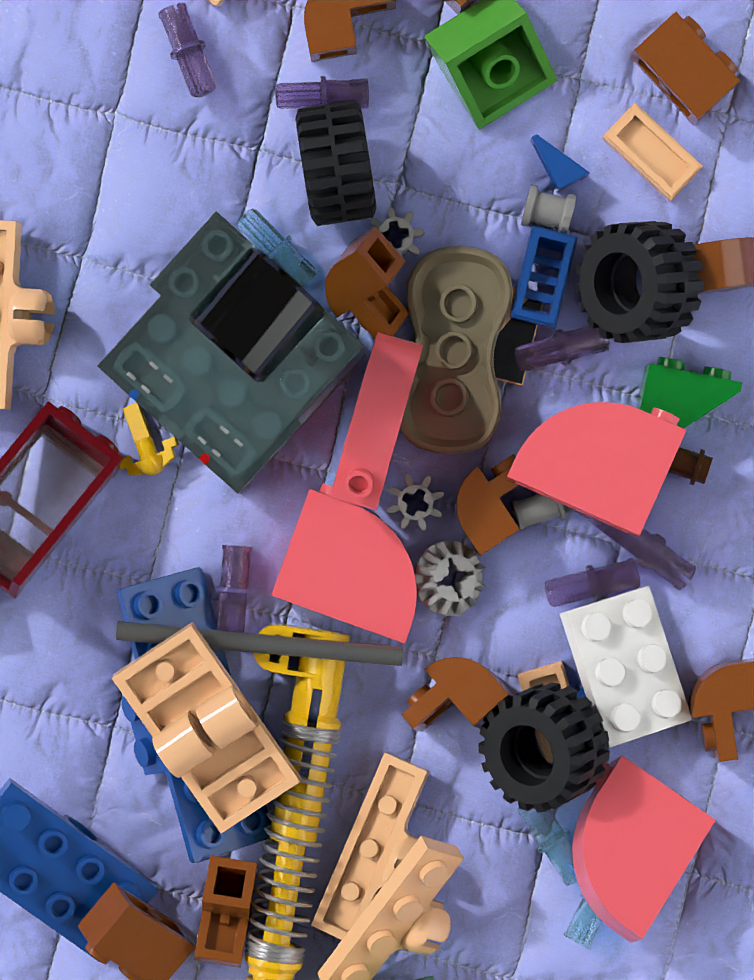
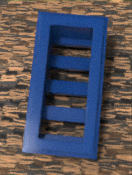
M532 226L509 318L556 329L578 237ZM537 246L562 252V259L557 260L535 254ZM537 264L559 270L558 276L556 278L532 272V265ZM532 281L555 287L554 294L550 295L527 289L528 282ZM524 298L550 304L549 313L522 307Z

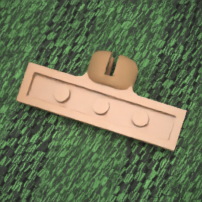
M0 220V409L11 410L14 354L16 348L22 344L44 345L50 340L54 330V323L32 320V314L55 315V307L52 295L47 291L21 287L19 271L22 223Z
M384 752L311 926L342 940L418 840V838L413 837L408 832V822L430 773L429 770L389 752Z
M420 836L317 972L320 980H372L385 961L396 950L405 949L422 955L437 952L440 949V944L426 940L446 942L451 928V919L448 912L443 910V903L434 900V897L464 860L458 847Z

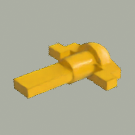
M136 402L122 408L140 461L134 463L132 456H126L123 458L119 469L123 470L126 468L129 476H153L159 474L168 463L176 458L174 447L179 446L177 437L173 436L162 441L164 451L158 453L141 405Z

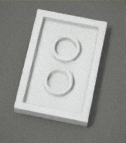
M649 585L560 613L585 695L593 703L590 709L594 714L600 713L604 720L599 723L601 730L608 731L609 741L604 743L605 749L692 720Z

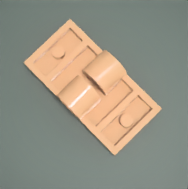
M193 622L113 674L111 679L152 735L154 748L164 765L175 777L183 779L220 833H223L300 782L301 777Z

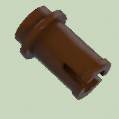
M679 447L668 473L690 479L689 484L693 486L695 482L705 484L713 457L704 455L705 450L703 449L697 453Z

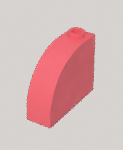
M377 333L330 495L331 498L377 510L423 345Z
M594 402L581 404L557 413L536 428L520 448L506 480L629 535L638 537L687 430L677 426L680 420L678 417L658 408H653L651 414L635 407L619 403Z
M322 483L319 492L309 489L271 596L405 644L415 614L417 588L413 566L401 540L384 521L373 513L352 503L331 498L332 486Z
M620 756L610 764L606 762L602 764L606 771L601 779L595 781L597 785L593 787L594 789L585 802L576 822L573 834L572 858L578 885L590 908L605 925L632 943L643 939L716 820L630 760Z

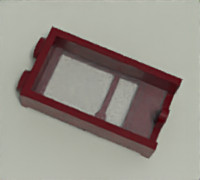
M49 401L0 458V588L15 599L112 477L117 474L123 461V457L118 454L117 446L111 440L100 434L94 436L81 426L80 419L71 410L63 406L57 408Z

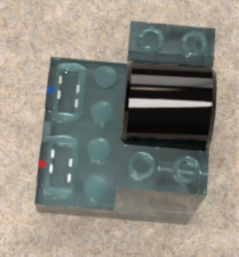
M216 211L150 283V286L161 296L97 367L237 494H241L366 357L364 345L330 315L288 273L254 246Z

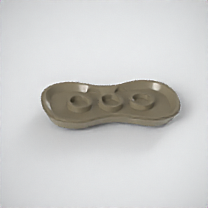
M450 246L433 250L424 255L413 268L408 280L406 297L414 330V343L423 345L400 430L410 443L423 450L441 454H463L480 449L495 433L500 421L502 404L494 371V349L499 332L510 311L513 286L505 264L497 256L478 248Z

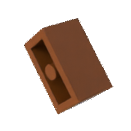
M675 12L634 49L630 58L694 126L732 91L740 80L735 75L738 69L734 62L721 50L714 53L703 41L706 34L700 25L690 16H686L683 19Z
M115 882L112 883L78 924L79 929L88 941L85 945L86 950L105 965L110 960L119 965V970L129 980H169L196 948L180 924Z

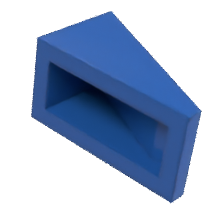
M537 134L531 137L530 141L557 192L589 176V171Z

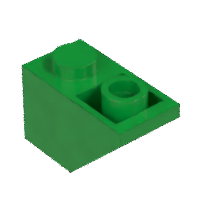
M658 357L657 364L649 363L645 365L636 408L651 414L653 408L664 410L678 417L680 420L677 426L684 429L741 392L742 382L731 380V371L705 366L703 374L686 371V362Z

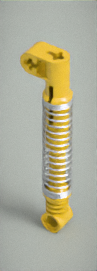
M271 623L257 633L293 637V632L304 634L303 638L341 642H349L350 635L284 623ZM253 653L256 662L263 669L274 673L296 676L291 708L283 715V721L281 722L283 725L280 731L283 736L279 738V741L284 745V750L282 751L298 774L300 769L309 770L308 778L301 777L298 784L270 801L275 805L274 810L267 813L269 819L272 820V825H268L264 830L270 835L269 838L271 839L264 841L262 846L265 850L274 854H266L259 858L261 863L267 866L268 869L260 870L257 873L259 879L266 883L254 888L256 893L263 898L257 899L252 903L254 909L261 913L254 914L249 918L251 923L258 928L252 929L247 933L249 939L246 940L244 960L248 964V973L253 976H248L246 980H293L295 973L302 968V961H304L302 957L305 956L304 952L306 950L301 945L290 942L291 937L306 938L308 936L305 932L292 930L293 922H310V919L307 917L295 915L296 907L311 908L313 906L310 902L297 900L298 892H315L314 888L299 884L301 877L316 878L318 876L314 872L302 870L303 861L310 863L320 862L319 858L305 856L304 854L306 846L321 848L323 846L317 842L318 833L325 832L324 828L319 827L320 818L327 817L326 813L321 812L323 803L330 802L328 798H324L325 788L332 787L331 783H326L327 774L335 772L333 768H329L330 758L337 757L335 753H331L332 744L340 742L338 738L341 737L339 733H341L342 723L337 718L346 661L300 657L298 668L288 667L290 656L280 655L279 660H274L270 658L271 654ZM313 688L322 690L317 723L308 722ZM304 741L313 742V748L304 747ZM302 755H311L310 764L301 762ZM279 843L278 850L266 844ZM276 858L275 865L263 859ZM274 873L273 880L268 879L262 876L261 874ZM271 888V893L268 895L259 889ZM269 903L268 910L263 909L257 906L256 904ZM266 917L265 925L260 924L254 920L256 918ZM264 932L263 938L254 937L251 935L253 933Z

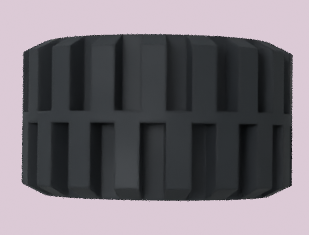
M354 99L298 108L295 118L310 216L317 226L373 218L377 208L362 109L357 101Z
M629 222L610 224L604 227V231H596L590 237L592 244L584 245L581 251V255L584 258L583 262L577 263L576 273L580 275L579 283H575L576 293H580L582 301L578 303L581 312L589 314L587 322L592 329L599 328V335L605 339L614 338V342L618 343L666 339L667 337L679 334L681 327L689 326L694 318L691 311L699 310L702 302L698 298V292L704 291V280H699V271H702L703 267L701 260H695L696 247L693 242H685L686 234L682 230L672 229V224L666 222ZM638 268L642 276L641 297L638 293L636 285V273Z
M553 682L543 685V683L535 685L497 703L498 706L486 715L488 722L481 725L479 734L485 739L478 743L479 753L485 756V762L481 763L484 773L490 772L493 780L489 783L495 791L501 788L504 792L503 799L510 804L518 801L519 809L529 811L535 808L536 812H546L552 808L560 807L596 786L595 781L601 779L606 771L602 764L609 761L610 751L604 748V743L609 741L608 731H602L599 724L604 720L599 712L594 714L590 709L593 703L586 696L580 699L577 698L576 689L570 686L561 689L560 683ZM535 729L541 732L549 742L553 752V765L540 754L535 742Z

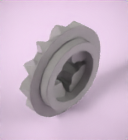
M441 541L430 546L421 555L415 569L416 588L420 600L428 609L440 615L451 616L461 615L470 607L478 604L477 598L480 592L486 588L483 583L482 573L486 567L479 562L475 555L476 550L467 547L460 541ZM449 566L452 571L464 572V576H461V579L455 582L456 590L452 586L437 584V582L443 580V577L449 575Z

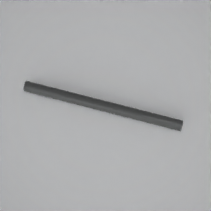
M118 621L116 640L160 644L184 627ZM197 628L211 649L402 666L404 647Z

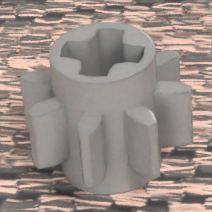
M389 207L388 219L382 223L380 220L372 218L371 224L373 227L376 226L384 236L389 235V227L398 226L400 233H408L409 237L402 239V247L395 250L402 258V255L408 251L412 255L419 256L420 250L412 243L413 238H420L425 234L424 229H412L410 225L414 216L412 211L407 213L403 219L396 217L393 207Z
M407 474L405 475L407 487L403 491L390 487L389 491L399 498L398 505L391 506L387 511L388 513L400 511L404 515L400 528L404 529L411 519L418 520L419 527L424 531L426 530V522L424 520L429 514L435 517L442 516L439 510L433 508V500L440 499L444 496V493L436 492L431 494L427 489L431 477L427 476L421 485H414L411 476ZM417 489L425 492L423 500L429 506L426 512L418 510L414 516L406 513L408 505L402 501V498L406 492L414 494Z

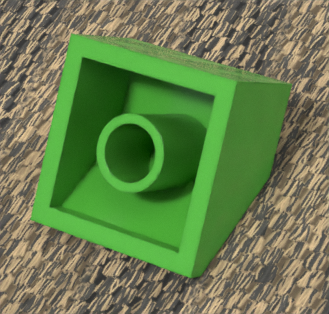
M480 0L424 35L440 70L479 130L558 81L527 13L516 0Z

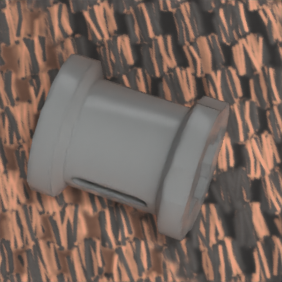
M531 184L521 225L528 227L530 223L558 229L560 233L567 234L573 215L576 195L569 194L567 197L539 191L537 185Z

